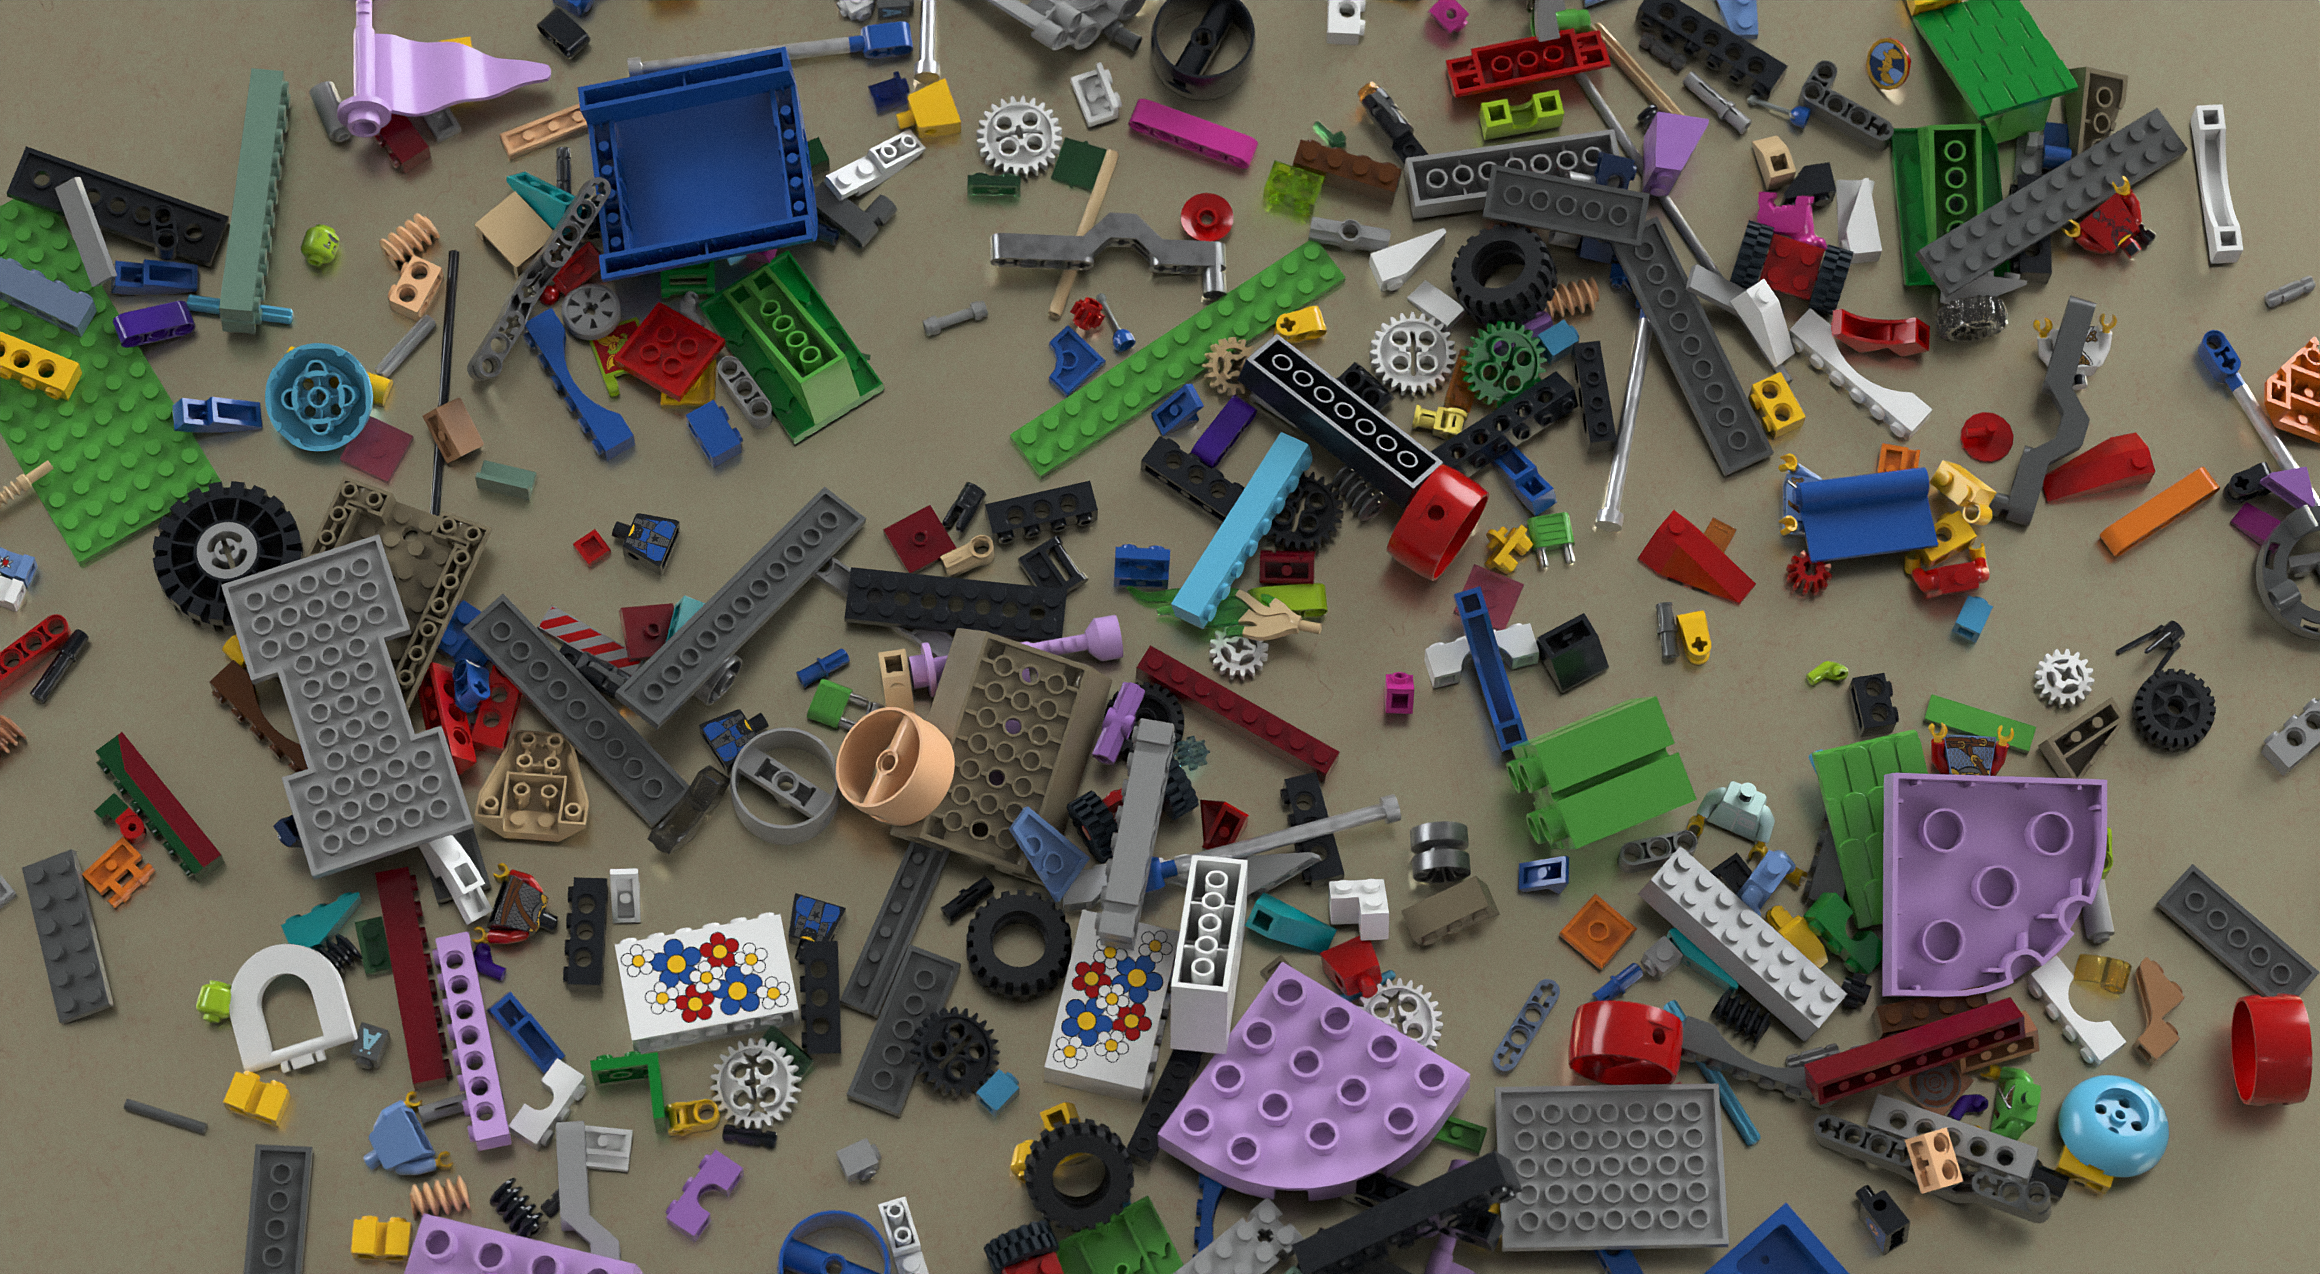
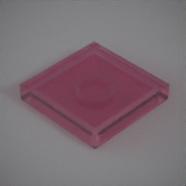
M370 416L360 434L348 443L340 457V461L389 484L411 446L414 437Z
M1474 564L1463 591L1481 586L1493 630H1504L1508 625L1524 584ZM1456 606L1455 609H1454L1453 614L1459 616V613H1458V610H1457V606Z

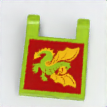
M637 317L619 322L616 329L604 338L588 340L611 398L620 395L615 377L628 373L613 364V357L639 327L640 323Z

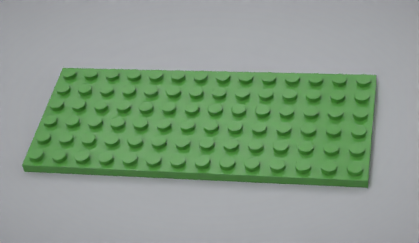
M13 199L0 206V257L5 260L12 258L29 271L32 269L38 270L46 276V279L55 282V280L61 281L76 293L82 291L90 295L97 309L83 336L79 337L0 300V332L79 363L82 375L68 401L59 398V400L53 399L38 388L34 390L28 389L21 385L20 381L13 378L6 380L0 377V434L25 475L47 460L54 469L35 481L32 487L78 564L82 566L158 524L164 516L170 517L172 514L169 508L179 499L183 503L188 501L187 493L198 487L202 493L209 491L208 484L221 482L193 434L191 432L174 431L172 408L174 403L140 347L126 348L121 346L113 325V319L119 313L102 285L92 287L77 245L60 216ZM0 351V357H2L5 352ZM22 361L18 364L17 367L24 368L29 364V362ZM46 371L42 377H51L54 372Z

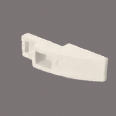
M908 129L869 149L866 156L827 175L824 183L839 201L853 194L858 197L903 169L922 154L926 148L913 132Z
M453 835L419 845L435 878L442 877L466 924L493 911L480 887L485 882Z
M906 1197L878 1204L897 1273L929 1274Z

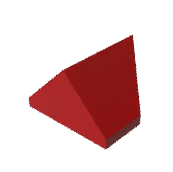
M1200 800L1203 831L1202 847L1210 850L1238 842L1247 828L1249 815L1225 801Z

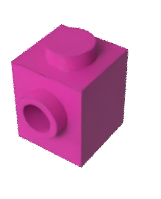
M1438 0L1427 11L1448 34L1453 30L1458 33L1468 23L1465 18L1469 13L1456 0ZM1447 11H1451L1453 13V19H1449L1447 17Z
M1403 672L1386 674L1385 713L1413 714V675Z

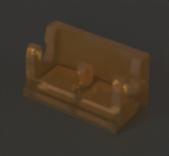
M1460 349L1443 407L1458 408L1469 414L1476 391L1471 392L1467 389L1472 382L1467 383L1463 381L1468 372L1462 371L1461 367L1466 366L1468 362L1462 360L1461 357L1468 356V351Z

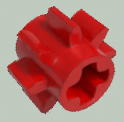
M1086 297L1084 301L1082 299L1079 302L1076 301L1070 311L1075 315L1073 323L1086 331H1089L1091 327L1094 329L1097 326L1100 327L1105 318V315L1101 313L1103 306L1095 299Z

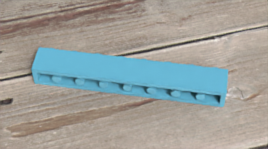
M1283 432L1279 434L1172 601L1171 605L1176 617L1202 629L1208 621L1213 620L1219 603L1227 598L1233 581L1241 576L1247 559L1255 554L1261 537L1269 532L1275 515L1283 510L1289 493L1295 491L1303 471H1307L1311 466L1313 457L1309 444Z

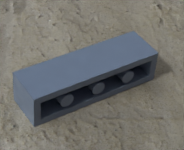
M0 257V300L74 335L83 336L97 312L93 298L82 291L76 293L61 281L55 280V282L46 279L43 273L35 269L29 271L12 258L5 260Z

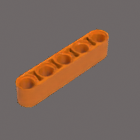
M2201 467L2108 526L2099 536L2112 554L2118 557L2211 498L2220 490V486L2207 469Z

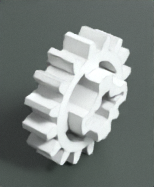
M1237 620L1233 622V627L1231 628L1226 623L1223 624V633L1218 630L1215 631L1214 637L1216 639H1211L1210 647L1214 649L1210 650L1209 657L1215 658L1212 664L1213 667L1221 666V675L1227 671L1230 673V679H1233L1235 674H1239L1240 679L1244 680L1245 673L1254 677L1255 668L1258 670L1263 669L1261 661H1267L1268 654L1265 651H1268V644L1257 640H1252L1255 645L1250 644L1249 640L1242 635L1244 626L1248 625L1239 626ZM1237 647L1243 648L1240 654L1235 652ZM1223 656H1227V658L1229 659L1230 663L1227 662V661L1224 659Z
M2056 649L2053 657L2047 653L2043 658L2044 662L2039 661L2037 665L2039 671H2036L2034 674V678L2039 680L2035 684V688L2043 689L2040 694L2041 698L2050 697L2048 704L2051 705L2054 701H2058L2059 708H2062L2064 703L2067 702L2070 708L2075 705V700L2082 703L2085 699L2084 695L2088 696L2092 689L2089 686L2093 685L2094 679L2089 676L2093 673V668L2085 667L2088 660L2080 661L2078 659L2079 652L2071 656L2069 649H2066L2064 654L2061 655L2059 650ZM2066 676L2067 680L2063 681L2061 677Z

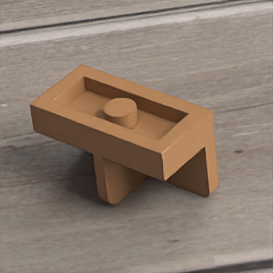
M456 398L422 416L447 464L484 445L461 398Z

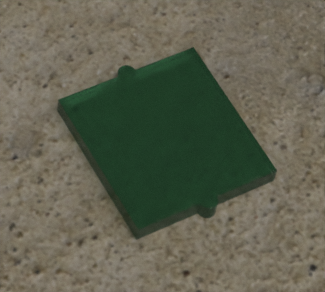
M1065 137L1051 179L1068 184L1070 188L1075 186L1092 192L1107 149L1090 145L1088 141L1080 142Z

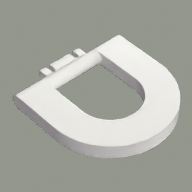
M294 944L274 945L254 954L238 971L231 987L229 1013L245 1071L256 1072L281 1064L282 1072L286 1073L291 1071L290 1061L293 1069L296 1070L315 1064V1053L318 1062L326 1060L325 1049L357 1040L358 1036L342 979L334 965L319 952ZM285 974H293L302 978L311 989L323 1036L273 1051L262 1011V997L267 986L275 978Z

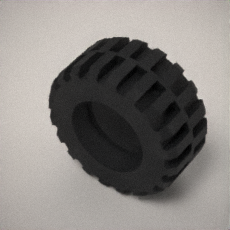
M1498 224L1493 225L1492 229L1487 230V228L1480 230V234L1475 237L1472 235L1467 239L1466 246H1461L1457 252L1459 257H1455L1452 263V286L1468 315H1471L1474 321L1481 324L1484 323L1485 326L1488 323L1495 326L1497 321L1504 322L1506 326L1508 321H1512L1516 327L1518 323L1523 325L1522 322L1527 319L1531 321L1536 317L1535 314L1538 311L1542 312L1547 307V300H1552L1555 294L1553 289L1557 287L1558 282L1556 277L1558 273L1557 268L1545 243L1536 232H1531L1525 226L1518 228L1517 224H1507V227ZM1510 264L1524 265L1522 273L1512 283L1499 288L1484 287L1489 276L1497 269Z
M1017 890L1015 895H1010L1009 891L1001 892V898L996 899L992 896L986 900L985 907L980 906L976 910L975 918L971 919L966 936L967 960H969V968L972 974L977 976V982L982 987L988 986L990 988L989 993L998 996L999 993L1004 994L1006 1000L1013 1001V996H1019L1021 1001L1029 1000L1030 995L1035 994L1037 998L1045 995L1047 988L1052 990L1058 985V979H1063L1071 959V928L1069 923L1065 921V914L1061 909L1056 910L1055 903L1049 898L1046 901L1042 900L1041 894L1033 892L1032 896L1025 895V890ZM1024 924L1031 926L1044 937V954L1031 965L1024 967L1010 966L1002 962L994 954L993 940L995 935L1009 925Z
M1070 1118V1124L1062 1125L1061 1121L1054 1123L1055 1129L1049 1132L1046 1128L1040 1133L1041 1139L1033 1141L1030 1146L1031 1154H1027L1025 1159L1026 1170H1024V1179L1033 1206L1037 1211L1041 1212L1042 1217L1046 1221H1054L1056 1227L1061 1229L1070 1226L1072 1231L1080 1232L1082 1226H1087L1090 1231L1097 1229L1095 1224L1101 1221L1104 1225L1112 1221L1110 1216L1113 1213L1119 1216L1124 1210L1122 1204L1123 1202H1129L1131 1197L1130 1188L1134 1187V1176L1132 1173L1134 1170L1126 1146L1123 1145L1121 1138L1116 1132L1112 1133L1110 1128L1103 1123L1099 1126L1096 1125L1092 1119L1086 1118L1085 1123H1081L1078 1118ZM1076 1153L1095 1155L1101 1159L1105 1167V1176L1101 1184L1094 1191L1083 1196L1065 1195L1058 1191L1053 1183V1172L1056 1166L1067 1156Z

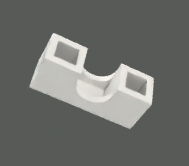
M558 1058L541 1080L542 1087L554 1096L552 1104L546 1109L535 1110L524 1103L508 1126L511 1134L537 1151L542 1145L547 1146L555 1134L553 1129L556 1127V1123L564 1122L571 1112L569 1107L574 1100L579 1101L587 1089L585 1086V1076Z

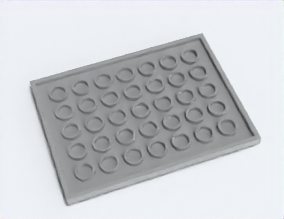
M1719 1083L1495 1087L1497 1152L1510 1159L1523 1190L1516 1193V1197L1513 1200L1500 1203V1219L1505 1226L1501 1234L1502 1251L1720 1248L1729 1246Z

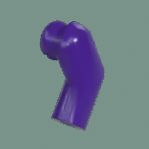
M478 944L473 952L477 970L482 974L502 981L507 969L493 963L491 948L488 944Z
M1980 1094L1962 1095L1947 1117L1960 1121L1965 1113L1985 1111L1988 1108V1100Z

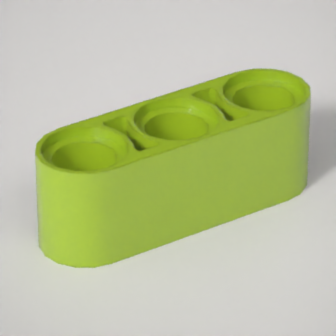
M1321 583L1257 587L1247 592L1267 607H1270L1269 604L1274 598H1277L1292 612L1300 615L1301 618L1322 616L1328 612L1326 588Z

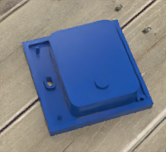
M1785 1203L1704 1274L1849 1273L1791 1207Z

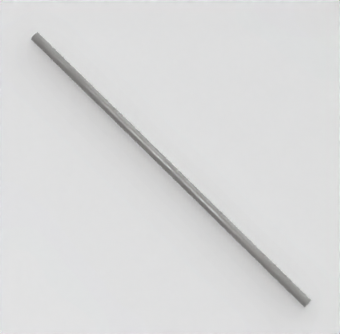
M1585 72L1573 74L1610 129H1614L1617 140L1630 159L1635 160L1634 165L1637 166L1638 171L1643 177V158ZM1665 195L1656 196L1704 268L1723 277L1670 197ZM1738 317L1776 374L1781 372L1787 384L1791 383L1793 378L1784 365L1781 363L1777 367L1773 366L1742 318Z

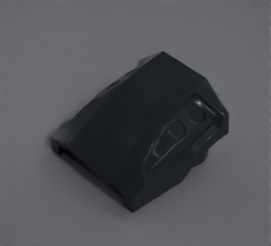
M1354 362L1337 378L1340 383L1378 412L1395 399L1372 374L1357 362Z

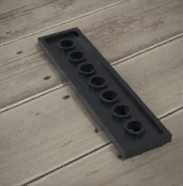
M26 146L7 190V197L66 217L55 188L74 177H80L86 194L94 192L100 195L98 202L90 203L100 229L154 247L151 217L148 220L141 221L136 218V214L140 210H147L151 213L153 207L158 204L170 205L174 209L179 242V253L177 256L209 267L211 266L229 222V216ZM39 175H46L50 179L43 186L37 185L34 180ZM116 201H121L126 205L125 209L121 212L113 211L110 206ZM162 216L157 221L162 223L165 219L169 218ZM195 227L200 229L202 234L198 238H190L186 234L187 231ZM164 241L160 244L163 248H169L173 245L169 241Z
M851 567L844 620L851 623L955 633L957 628L987 631L1007 639L1042 642L1062 638L1067 589ZM877 591L882 594L883 598L878 603H871L867 599L868 594ZM899 594H905L909 597L910 601L905 606H899L894 602L895 597ZM926 597H932L937 601V604L931 609H926L921 605V602ZM952 600H960L964 607L962 610L954 612L949 609L948 605ZM984 602L990 605L991 610L987 614H979L975 610L976 606ZM1008 605L1015 606L1018 609V613L1014 617H1007L1002 612L1004 607ZM1034 608H1040L1045 612V616L1040 620H1034L1030 617L1029 613Z

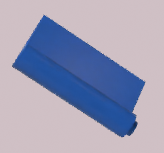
M1920 467L1797 483L1796 489L1792 491L1794 504L1799 506L1810 562L1816 563L1938 547L1928 501L1929 477L1926 468Z

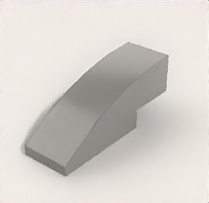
M1535 0L1534 23L1536 39L1539 42L1560 38L1556 12L1566 10L1564 0Z

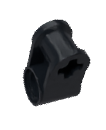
M2267 462L2256 464L2249 469L2234 474L2224 488V498L2229 503L2237 505L2256 497L2270 494L2271 491L2259 483L2262 478L2272 473Z

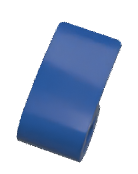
M2046 122L2043 131L2042 168L2054 170L2071 159L2068 124Z

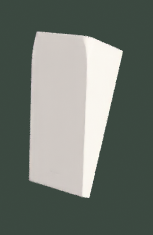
M1426 280L1407 297L1429 319L1434 317V323L1437 326L1443 323L1444 332H1448L1465 313V309L1459 303Z

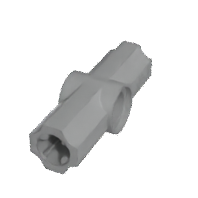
M1312 217L1309 240L1337 245L1345 251L1360 249L1377 252L1388 248L1391 230L1361 225L1353 219L1341 222ZM1351 232L1355 234L1356 237L1347 238L1343 234Z

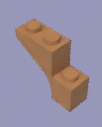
M2146 957L2136 969L2135 974L2147 1015V1026L2145 1032L2133 1044V1048L2150 1066H2153L2180 1040L2176 1028L2169 1022L2165 1023L2163 1019L2176 1009L2185 997L2180 986L2174 981L2170 982L2163 974L2162 967L2157 962L2151 961Z

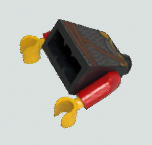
M499 863L497 865L499 870L505 872L502 875L493 873L496 882L500 883L501 887L486 927L491 930L486 932L482 927H475L473 931L483 933V936L479 940L472 939V941L476 945L480 943L487 944V942L492 944H511L525 941L528 937L535 935L539 927L552 931L557 923L558 916L545 911L549 898L543 894V889L535 878L530 874L514 869L509 871L506 864Z

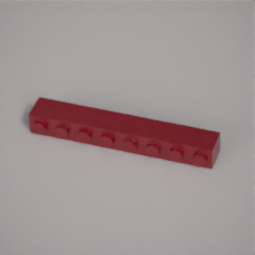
M1151 645L1136 667V678L1140 681L1150 682L1152 686L1155 683L1159 684L1163 690L1167 688L1172 696H1176L1179 703L1305 774L1316 772L1319 782L1323 784L1326 783L1338 763L1340 754L1338 750Z
M408 866L377 872L375 876L414 1089L418 1091L449 1085L447 1076L452 1075L449 1058L444 1059L442 1049L447 1048L445 1033H439L438 1023L443 1022L440 1006H434L433 996H437L438 993L435 979L430 980L428 970L433 969L430 953L424 952L423 944L428 943L425 926L420 927L418 919L423 917L421 901H415L414 891H419L416 874L410 875Z
M2011 997L1804 1064L1806 1086L1819 1105L2026 1038L2024 1015Z

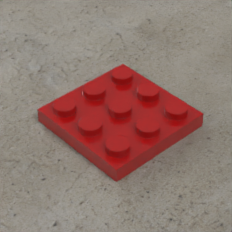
M658 302L613 357V364L680 402L726 343L724 338L663 303Z

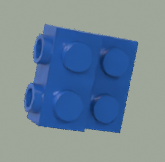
M464 600L457 605L436 652L455 665L461 658H465L486 667L490 660L462 632L463 628L477 617L481 611Z

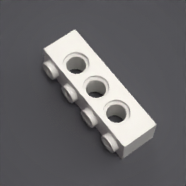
M1328 0L1327 44L1358 45L1359 36H1364L1365 20H1360V12H1365L1366 0ZM1347 12L1350 13L1352 17L1345 18L1341 14Z

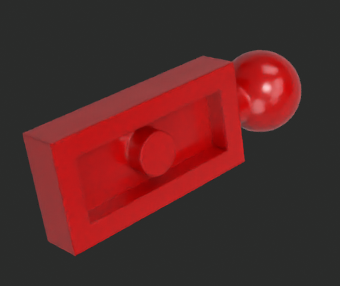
M592 242L586 243L569 258L552 279L554 284L546 286L539 297V301L543 305H555L559 300L560 292H563L566 296L570 291L583 285L600 270L599 255L602 254Z

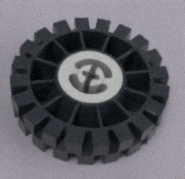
M221 481L208 484L209 491L203 493L199 487L187 493L188 501L183 503L179 499L169 508L172 515L169 518L165 516L162 518L158 526L160 535L159 537H154L153 552L155 558H153V564L159 584L168 602L175 610L179 609L184 618L192 623L198 620L201 626L207 629L215 630L217 625H221L224 631H235L221 585L305 558V552L294 517L290 511H286L284 503L275 495L270 498L265 489L256 485L252 489H247L245 482L231 481V486L224 488ZM224 540L227 541L236 568L230 569L221 543Z

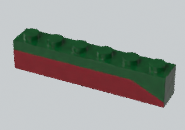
M123 732L95 751L99 759L96 762L97 766L105 776L109 773L116 780L112 783L121 796L125 794L129 796L132 800L129 803L130 807L138 816L143 814L149 821L145 824L155 837L158 835L162 837L165 841L162 846L171 857L176 855L182 862L179 864V867L188 878L193 876L197 882H200L225 863L222 854Z

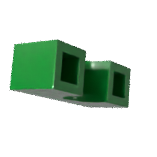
M1823 892L1803 915L1804 919L1809 923V929L1827 942V948L1845 961L1844 966L1850 972L1870 974L1883 958V942L1872 931L1858 930L1850 939L1846 933L1845 926L1848 918L1854 911L1837 893Z

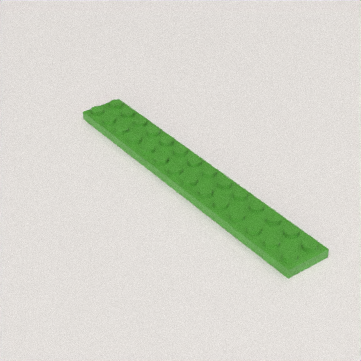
M1309 240L1227 293V296H1222L1011 433L1010 439L1038 477L1043 479L1182 388L1185 384L1190 383L1207 372L1208 368L1202 367V364L1209 362V359L1204 355L1205 353H1213L1210 348L1212 344H1218L1220 339L1225 338L1228 341V338L1236 337L1237 342L1245 339L1246 346L1276 327V322L1280 315L1302 310L1345 282L1346 277L1320 243ZM1226 349L1227 352L1230 351L1232 354L1237 352L1234 349Z

